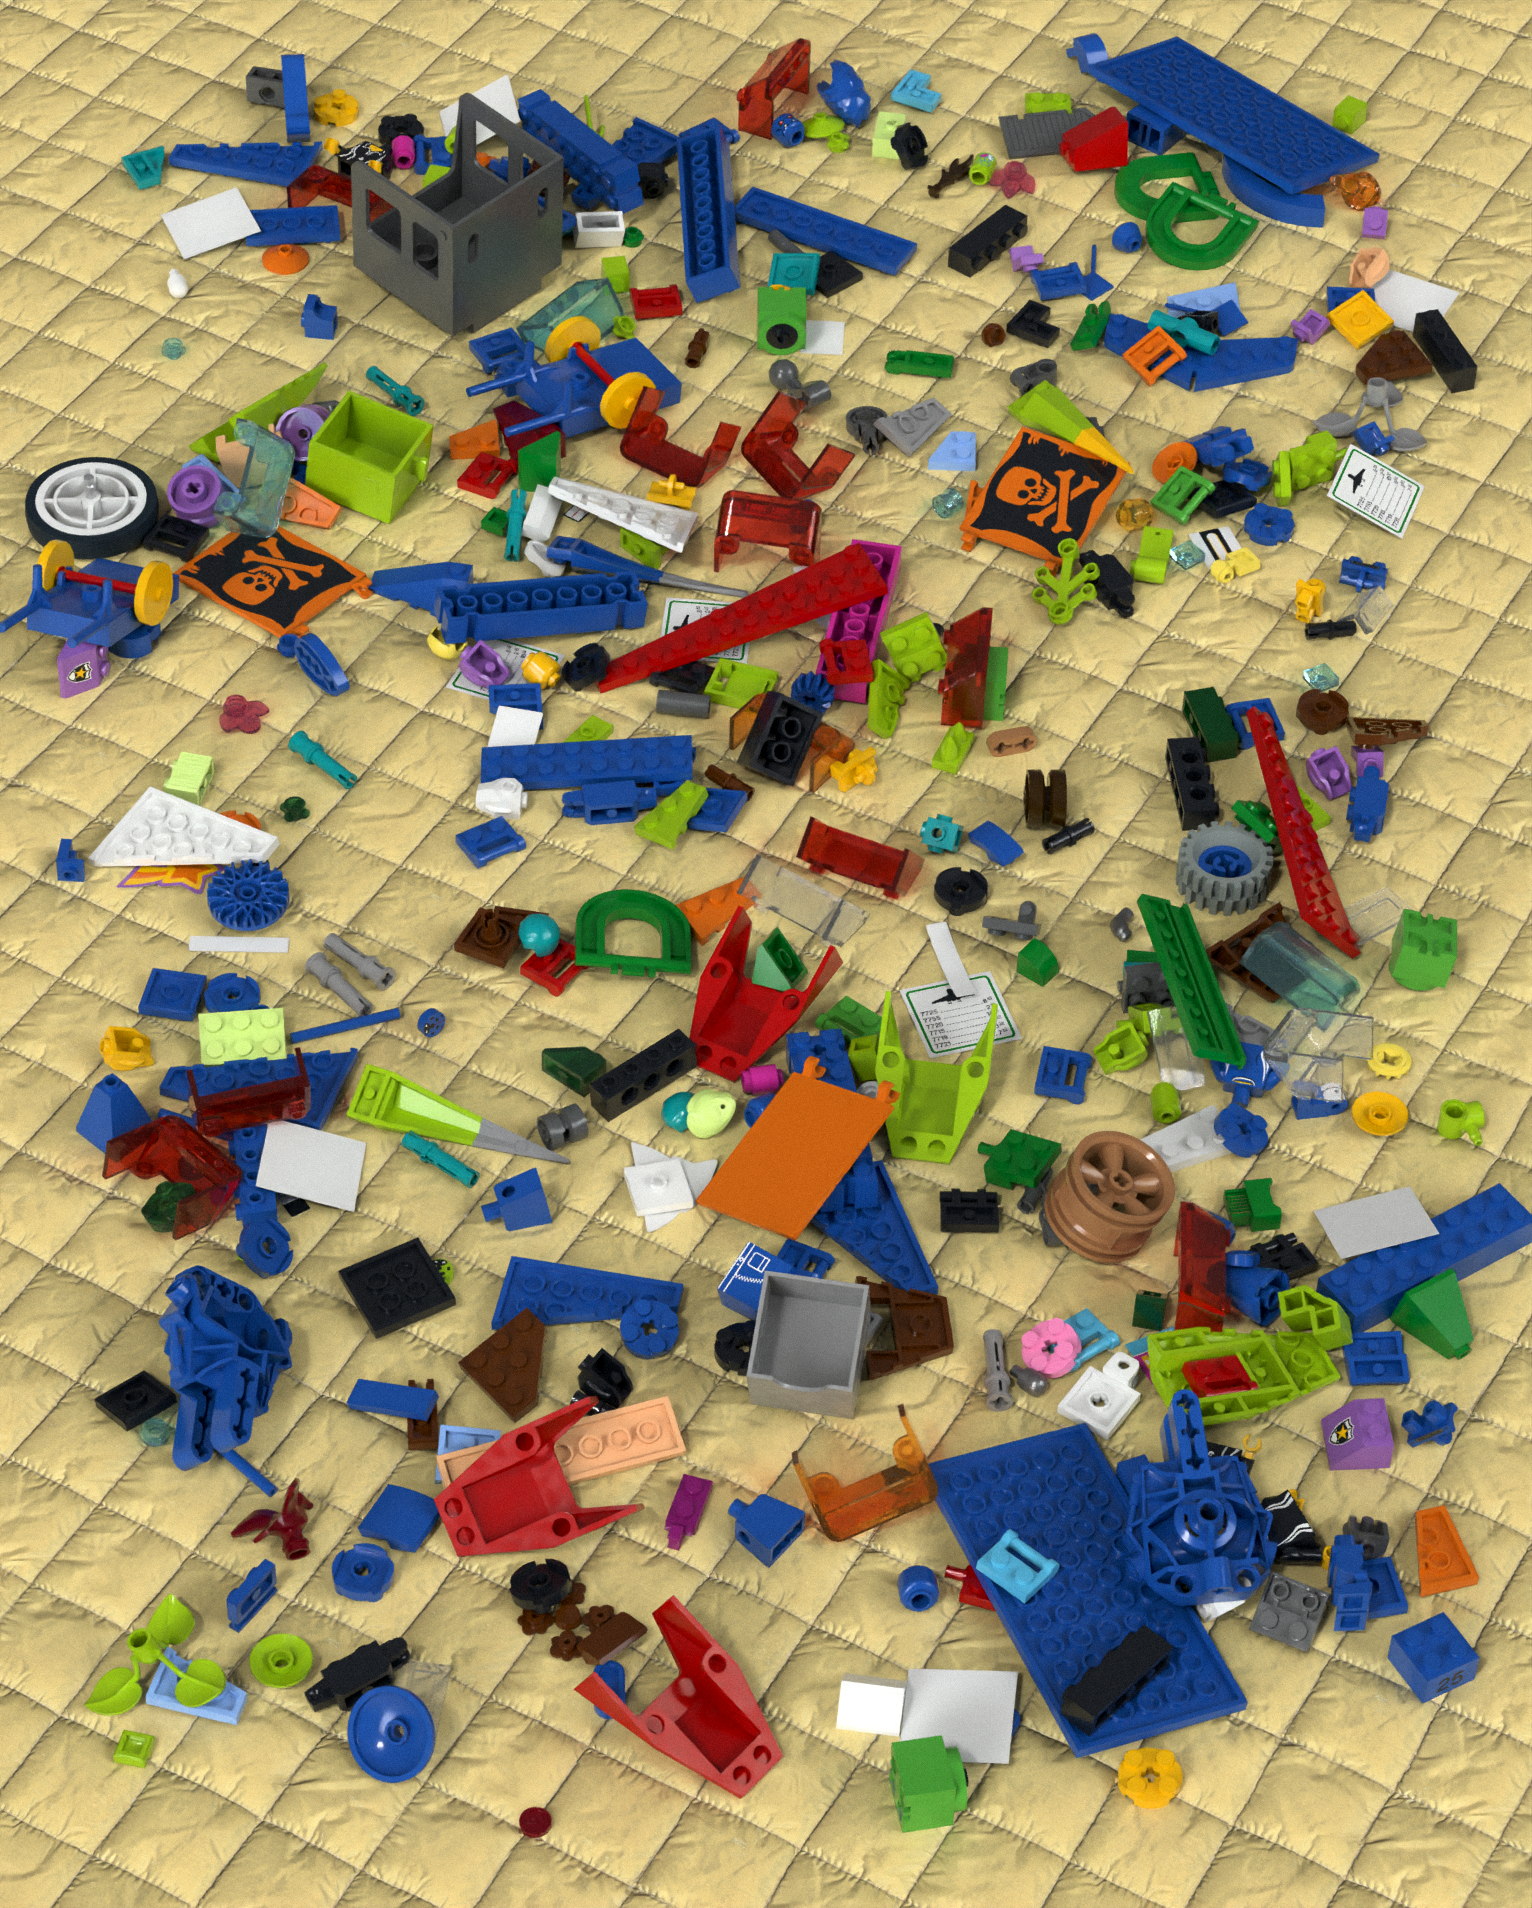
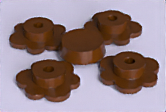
M572 1579L573 1591L557 1603L561 1604V1606L556 1610L554 1617L549 1613L535 1614L533 1610L523 1609V1615L517 1619L518 1624L522 1626V1632L526 1635H533L536 1632L544 1634L547 1631V1627L552 1626L553 1623L558 1628L566 1630L560 1636H555L551 1639L552 1646L550 1648L552 1657H562V1660L565 1662L571 1661L573 1657L579 1658L582 1656L577 1648V1644L583 1640V1637L575 1636L574 1632L570 1630L577 1628L582 1622L585 1626L589 1627V1631L592 1633L616 1616L612 1606L603 1605L601 1607H590L589 1613L584 1614L582 1617L576 1604H581L585 1601L586 1586L580 1582L574 1583Z

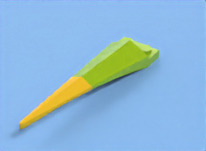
M1044 380L1007 407L1009 413L1023 425L1064 439L1107 460L1130 474L1134 473L1128 462L1066 395L1048 381Z

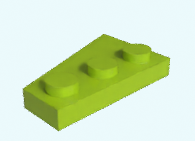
M877 659L871 662L873 682H870L867 722L870 730L881 738L886 739L893 735L899 718V705L903 704L906 698L903 695L904 690L909 688L911 682L883 661Z
M687 780L634 826L636 835L673 850L677 845L676 839L679 834H684L687 830L686 823L688 820L696 816L709 795L706 787Z

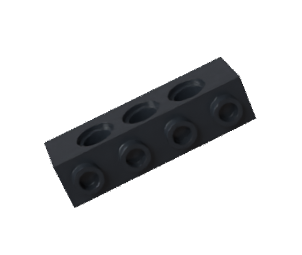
M1198 737L1167 739L1165 760L1182 831L1197 830L1201 824H1205L1208 828L1211 822L1215 821V818H1219V804L1214 802V784L1209 783L1210 767L1209 765L1205 766V748L1200 746Z
M680 1029L675 1030L589 1084L591 1106L607 1122H610L696 1068V1044Z

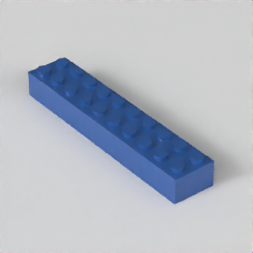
M720 125L677 140L686 284L696 303L710 300L715 296L730 293L740 288L730 145Z

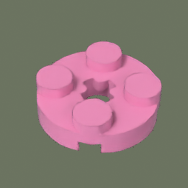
M1053 1318L1039 1323L1026 1332L1021 1340L1024 1363L1027 1367L1035 1369L1046 1378H1058L1068 1373L1076 1364L1074 1360L1077 1354L1081 1352V1340L1078 1334L1060 1318ZM1058 1344L1054 1347L1053 1354H1049L1046 1351L1049 1345Z

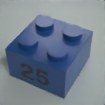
M1444 1612L1392 1635L1387 1657L1422 1704L1474 1680L1479 1662V1656Z

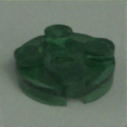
M165 1181L156 1187L155 1193L142 1207L141 1213L152 1230L161 1233L176 1230L174 1225L180 1222L186 1225L196 1216L200 1209L201 1201L192 1184L186 1182L171 1184L169 1181Z

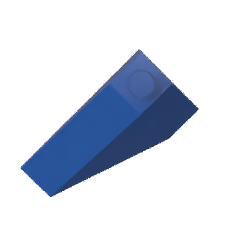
M441 562L374 571L371 579L372 585L369 586V590L393 601L403 600L408 602L410 607L416 610L419 607L430 611V615L436 617L434 612L436 587L457 585L458 589H466V584H473V565Z

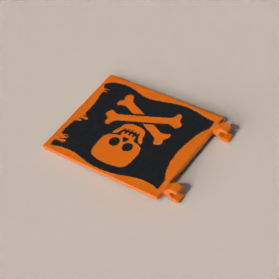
M1021 427L959 527V530L964 532L961 537V541H964L961 549L971 552L976 539L980 537L1047 560L1044 566L1055 577L1059 566H1062L1063 559L1058 551L1059 543L1064 539L1072 538L1077 542L1079 549H1081L1125 476L1126 471L1073 443Z
M258 514L249 518L173 573L179 575V582L279 638L286 634H294L299 638L304 636L309 631V628L304 623L351 589H354L363 599L373 595V591L367 588L372 585V581L367 578L366 573Z

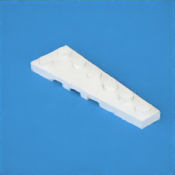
M1215 1105L1204 1108L1191 1116L1140 1139L1161 1156L1169 1167L1170 1172L1232 1153L1222 1144L1225 1139L1221 1133L1218 1136L1215 1133L1214 1120L1219 1114ZM1086 1184L1095 1196L1098 1195V1185Z

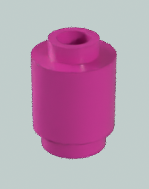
M408 136L396 137L391 144L392 161L398 168L408 169L415 161L414 141Z
M775 1064L748 1067L747 1070L741 1071L743 1092L751 1093V1095L778 1092L779 1086H783L782 1070L777 1069Z

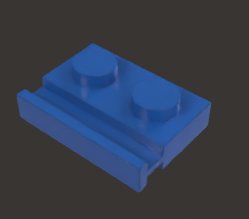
M264 1559L258 1567L250 1570L246 1580L238 1588H234L229 1593L226 1600L228 1619L232 1621L229 1624V1628L239 1633L275 1595L277 1588L274 1585L277 1583L274 1563Z

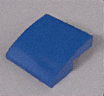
M1401 1331L1352 1333L1353 1343L1342 1346L1350 1386L1409 1384L1407 1355L1403 1351Z
M388 1484L359 1525L358 1530L362 1537L387 1540L391 1549L416 1553L440 1518V1514L433 1498L404 1487Z

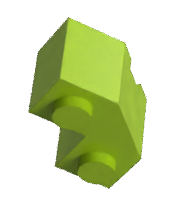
M1307 1285L1278 1292L1281 1317L1293 1332L1312 1328L1313 1336L1325 1351L1353 1343L1349 1316L1336 1301L1329 1297H1324Z

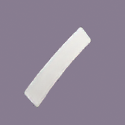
M940 922L926 925L940 966L955 996L961 997L976 994L977 991L961 962L947 923Z

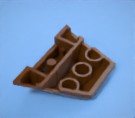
M1280 902L1260 914L1256 921L1227 940H1220L1205 950L1209 961L1226 971L1250 991L1272 1003L1293 991L1314 975L1301 946L1295 942L1291 933L1293 929L1290 923L1287 924L1282 914L1283 907Z

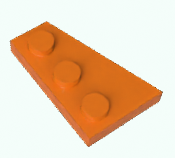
M744 876L676 904V906L686 916L692 935L701 946H704L712 934L715 932L719 933L725 928V924L732 919L738 906L743 907L745 911L758 901L759 893Z
M1445 1505L1416 1511L1415 1532L1420 1597L1478 1584L1479 1576Z

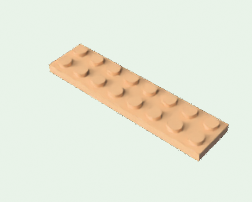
M669 1396L581 1418L554 1445V1451L569 1485L679 1457L686 1453ZM498 1440L436 1456V1463L444 1490Z

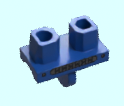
M1355 556L1343 559L1339 583L1355 586L1356 593H1362L1363 588L1384 592L1388 572L1385 563L1376 561L1370 565L1363 563L1361 558Z
M1432 1400L1424 1406L1421 1416L1413 1409L1405 1412L1401 1426L1409 1432L1407 1443L1412 1448L1427 1441H1435L1440 1446L1449 1444L1452 1440V1433L1455 1432L1453 1415L1458 1407L1453 1402L1442 1406L1438 1401Z

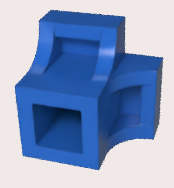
M308 294L303 308L304 313L301 316V327H305V337L334 340L338 327L337 306L326 305L321 302V297H318V295Z

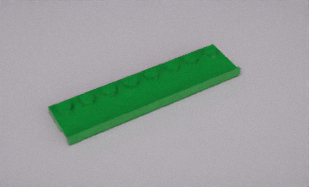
M1141 894L1137 904L1193 1056L1233 1064L1241 1070L1246 1064L1245 1060L1247 1058L1188 904L1183 903L1181 907L1171 905L1170 900Z

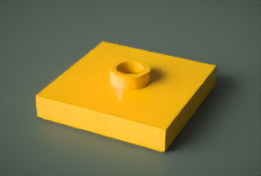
M1364 290L1327 313L1326 316L1330 323L1357 350L1394 324V320Z

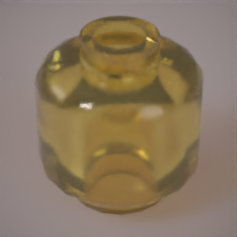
M1144 498L1124 500L1116 511L1117 523L1122 529L1130 532L1143 530L1144 526H1150L1154 516L1150 503Z

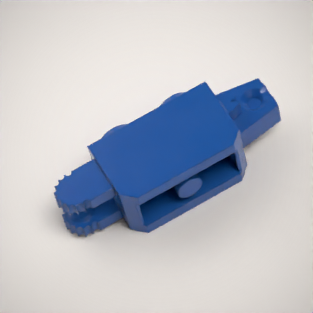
M1376 766L1365 767L1363 777L1358 776L1356 787L1351 786L1349 802H1354V805L1348 804L1346 820L1351 821L1350 831L1353 832L1355 841L1370 842L1372 835L1382 833L1389 784L1385 780L1379 779L1380 769Z
M635 780L582 785V790L569 791L562 795V802L565 804L562 807V814L568 818L584 817L585 822L589 825L634 822L638 818V810L657 806L656 789L636 787Z

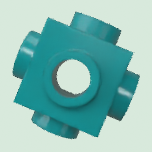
M937 814L936 818L928 817L927 822H923L920 830V837H923L921 843L928 844V850L943 854L944 849L957 852L964 826L952 823L953 818Z

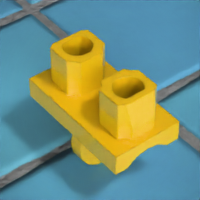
M670 474L668 481L661 479L659 482L652 481L650 491L647 493V500L665 505H675L676 508L689 511L696 495V488L685 486V483L676 482L677 476Z
M1313 578L1306 582L1299 579L1297 581L1295 605L1298 609L1295 614L1297 620L1310 623L1314 615L1321 617L1323 613V595L1326 588L1324 582L1320 579Z
M869 747L861 751L856 748L849 753L846 763L837 760L831 764V777L838 780L840 791L845 793L860 782L865 785H871L875 782V772L878 771L874 759L876 749Z

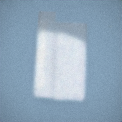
M1379 585L1358 594L1338 618L1337 622L1350 621L1355 618L1366 635L1376 629L1394 605Z

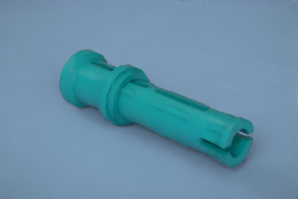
M371 366L367 370L366 378L389 394L394 404L404 407L407 414L416 416L423 410L425 400L423 397L413 394L411 388L398 384L377 366Z
M298 731L291 737L288 744L289 750L293 753L298 752L303 756L306 763L317 765L345 789H350L354 786L349 779L356 782L357 776L325 753L323 746L319 742L314 743L304 731Z

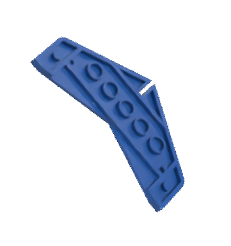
M1110 314L1105 331L1104 346L1106 349L1122 356L1124 352L1152 330L1148 328V323L1126 317L1123 314ZM1282 336L1276 338L1220 340L1217 351L1213 356L1190 346H1185L1183 350L1186 352L1187 358L1182 362L1178 361L1160 377L1187 391L1190 389L1192 377L1196 378L1194 392L1288 374L1294 368L1298 339ZM1168 350L1146 369L1151 371L1173 352Z

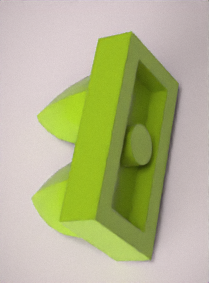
M620 527V547L644 565L655 569L660 568L661 557L669 548L655 541L645 539L643 536L624 527Z
M961 722L955 724L954 727H950L932 759V768L957 774L974 742L975 733L965 731Z

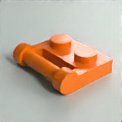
M1158 325L1124 352L1122 357L1142 377L1148 386H1152L1160 375L1178 361L1182 362L1187 358V354ZM1168 350L1173 352L1150 372L1146 369Z

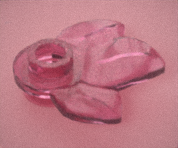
M1018 161L1007 163L1004 169L994 172L990 179V185L1001 186L1002 192L1008 199L1013 197L1020 189L1028 194H1033L1036 185L1033 176L1028 174L1025 165Z
M231 695L226 698L223 704L224 713L219 717L220 726L227 733L237 728L246 734L257 733L261 728L259 717L266 715L269 709L260 701H246L242 695Z

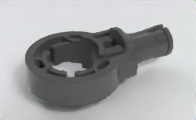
M861 406L850 410L846 414V430L854 436L856 441H859V436H861L863 451L866 454L870 455L869 449L872 450V454H875L879 449L876 434L878 433V439L880 440L883 438V433L873 424L879 418H886L887 414L878 407Z

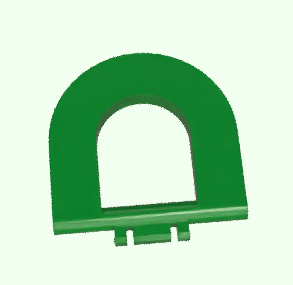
M1192 152L1148 156L1133 160L1128 163V166H1123L1119 170L1115 178L1114 187L1117 203L1127 213L1147 221L1149 211L1158 200L1141 190L1140 187L1148 181L1192 177L1199 194L1203 189L1209 191L1207 197L1211 193L1220 196V193L1217 190L1218 188L1210 171L1202 172L1196 155ZM1190 203L1174 223L1216 219L1219 215Z
M1172 182L1149 211L1145 235L1152 251L1165 262L1187 270H1209L1230 262L1255 232L1259 225V220L1234 210L1236 203L1231 202L1227 206L1228 200L1214 193L1207 197L1209 191L1205 189L1199 194ZM1193 203L1229 220L1218 236L1211 242L1190 244L1180 240L1173 233L1171 226L1188 204Z
M622 889L598 894L585 902L577 914L575 926V965L611 968L610 973L618 975V969H621L622 975L644 977V971L648 972V977L654 978L656 972L690 974L691 931L689 922L676 905L653 893ZM623 918L639 919L651 924L660 935L661 958L606 954V926L615 920Z

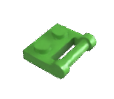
M1180 466L1152 498L1150 503L1153 508L1185 526L1190 520L1189 516L1208 494L1211 495L1216 487L1206 478ZM1197 486L1200 487L1185 507L1179 510L1178 508Z
M845 996L827 1013H822L818 1016L815 1027L819 1030L842 1029L844 1041L850 1045L851 1039L878 1034L880 1038L882 1017L850 997Z

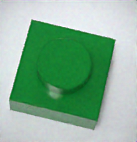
M493 507L481 520V529L504 536L508 529L509 519L507 518V511Z

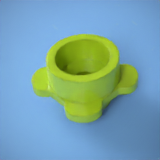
M836 132L827 137L829 140L827 147L834 153H842L849 147L847 142L849 135Z
M615 316L612 320L614 323L613 334L617 337H625L627 340L634 338L633 331L636 328L634 320L629 316Z

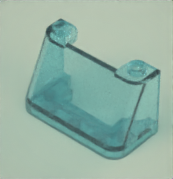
M237 418L234 428L235 439L250 449L239 493L225 492L221 494L216 501L213 514L226 531L267 538L272 536L278 527L295 459V450L287 440L257 423Z

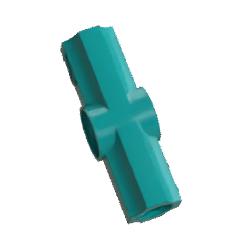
M1155 310L1148 321V328L1150 330L1155 329L1159 325L1182 348L1190 346L1213 356L1220 344L1221 337L1199 328L1196 321L1189 317L1180 320Z

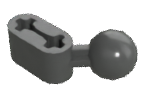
M781 359L771 365L769 369L771 384L779 389L789 390L787 398L794 410L810 409L831 399L830 388L824 380L809 381L802 384L798 380V368L793 362Z

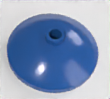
M394 1685L377 1687L361 1696L350 1713L347 1727L349 1747L358 1765L371 1777L382 1782L399 1783L417 1776L429 1763L435 1747V1727L428 1708L413 1692ZM400 1726L404 1729V1736L399 1731Z

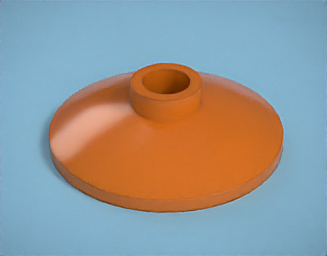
M295 244L272 246L262 256L263 266L268 271L280 275L300 272L309 263L308 252Z
M1187 442L1173 443L1164 448L1156 456L1152 465V473L1156 480L1165 484L1180 466L1192 471L1198 458L1196 449Z

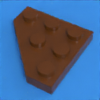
M1394 330L1391 333L1380 335L1357 363L1355 374L1364 385H1367L1368 380L1374 377L1391 381L1432 373V364L1404 331Z
M1347 717L1346 728L1354 744L1363 749H1372L1374 745L1396 744L1400 741L1420 739V737L1427 736L1428 725L1425 720Z
M525 1308L458 1362L461 1370L514 1423L538 1405L539 1381L542 1377L544 1342H546L547 1329L528 1308Z

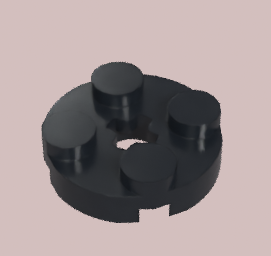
M414 114L394 117L385 116L381 119V124L378 127V138L382 145L384 143L391 145L392 141L398 136H408L412 140L416 135L424 136V127Z
M910 122L898 126L894 137L891 138V146L897 152L902 167L905 170L917 169L924 166L928 161V155H925L924 148L928 147L926 138L917 125L911 126Z
M597 643L587 644L573 653L576 658L571 663L567 660L561 673L562 678L574 691H580L594 681L600 682L607 676L606 668L610 662V654L602 645L600 647Z
M952 867L942 871L937 876L934 885V897L940 906L949 910L950 914L962 916L964 913L977 910L986 904L988 883L985 877L976 870L970 869V872L961 871V867ZM956 888H959L960 890H966V891L960 892V891H957Z
M755 1320L735 1323L717 1332L714 1356L716 1362L723 1370L729 1372V1369L738 1371L740 1376H747L756 1324ZM741 1346L749 1347L748 1352H744L742 1349H737Z
M545 1559L546 1564L539 1565L532 1561L518 1568L510 1579L511 1587L509 1589L513 1602L520 1608L533 1610L535 1614H545L550 1611L551 1606L556 1605L567 1595L571 1594L573 1585L567 1566L561 1561Z

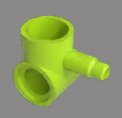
M1456 1099L1443 1102L1437 1124L1439 1134L1448 1139H1458L1467 1131L1475 1146H1480L1483 1143L1479 1131L1485 1125V1116L1481 1103L1479 1101L1464 1103Z

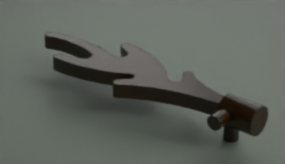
M970 155L961 164H959L958 158L953 160L949 167V172L942 169L940 181L934 186L928 185V194L931 197L939 198V193L944 187L955 184L956 179L968 175L969 166L974 160V155Z

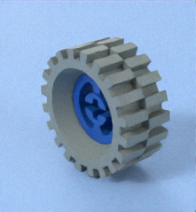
M1213 821L1210 827L1207 828L1205 824H1201L1198 826L1197 832L1192 829L1188 832L1187 838L1183 837L1181 847H1179L1176 885H1179L1178 891L1180 895L1186 894V902L1189 904L1194 901L1196 902V909L1202 911L1205 907L1209 908V914L1216 915L1217 911H1223V916H1231V911L1236 910L1237 914L1241 915L1245 914L1246 907L1252 911L1257 908V902L1262 904L1265 900V896L1268 895L1274 858L1272 856L1273 850L1271 846L1267 847L1268 843L1262 837L1258 839V834L1253 829L1250 832L1246 831L1247 825L1240 823L1238 827H1233V822L1225 821V826H1219L1218 821Z

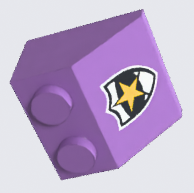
M67 641L65 642L57 658L61 698L67 699L100 686L104 676L107 677L110 672V662L107 661L108 647L82 642L77 647L70 648Z
M1384 1398L1354 1399L1321 1419L1330 1470L1390 1468L1394 1444Z

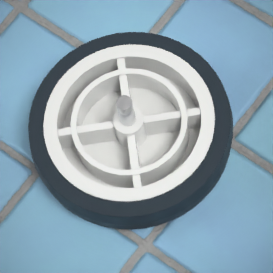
M85 457L53 466L35 479L28 489L25 499V516L28 528L34 539L43 547L52 540L65 541L71 545L75 559L108 558L127 552L141 544L158 521L159 500L153 481L138 467L113 458Z

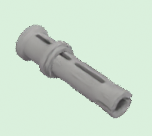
M330 933L325 938V944L323 945L325 949L333 952L349 965L356 968L363 979L373 981L379 990H386L393 984L396 971L391 967L383 966L377 957L363 954L335 933Z
M322 952L313 954L307 960L305 971L315 975L322 987L334 991L359 1017L371 1013L373 1004L366 1000L342 977L341 970L337 966H332Z
M990 1329L984 1332L983 1335L987 1366L984 1387L988 1392L985 1402L987 1408L991 1411L1001 1412L1009 1409L1012 1405V1397L1008 1392L1010 1377L1005 1373L1002 1333L999 1330Z

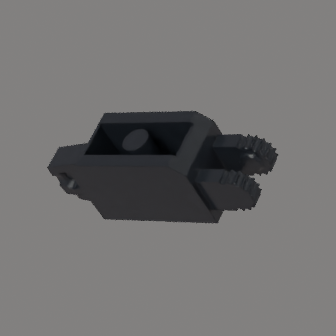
M1094 550L1081 553L1079 562L1082 568L1088 563H1095L1100 570V575L1097 579H1087L1084 584L1091 583L1095 586L1097 600L1102 602L1108 610L1115 609L1121 617L1130 618L1134 611L1131 604L1135 601V596L1132 593L1134 584L1132 576L1114 555L1105 554L1099 556Z
M396 1637L381 1645L375 1640L368 1645L360 1646L355 1652L345 1658L330 1663L327 1668L320 1671L323 1679L304 1692L312 1710L317 1712L337 1704L341 1711L349 1712L366 1692L377 1687L394 1685L396 1680L394 1672L401 1669L403 1665H406L411 1660L406 1640Z

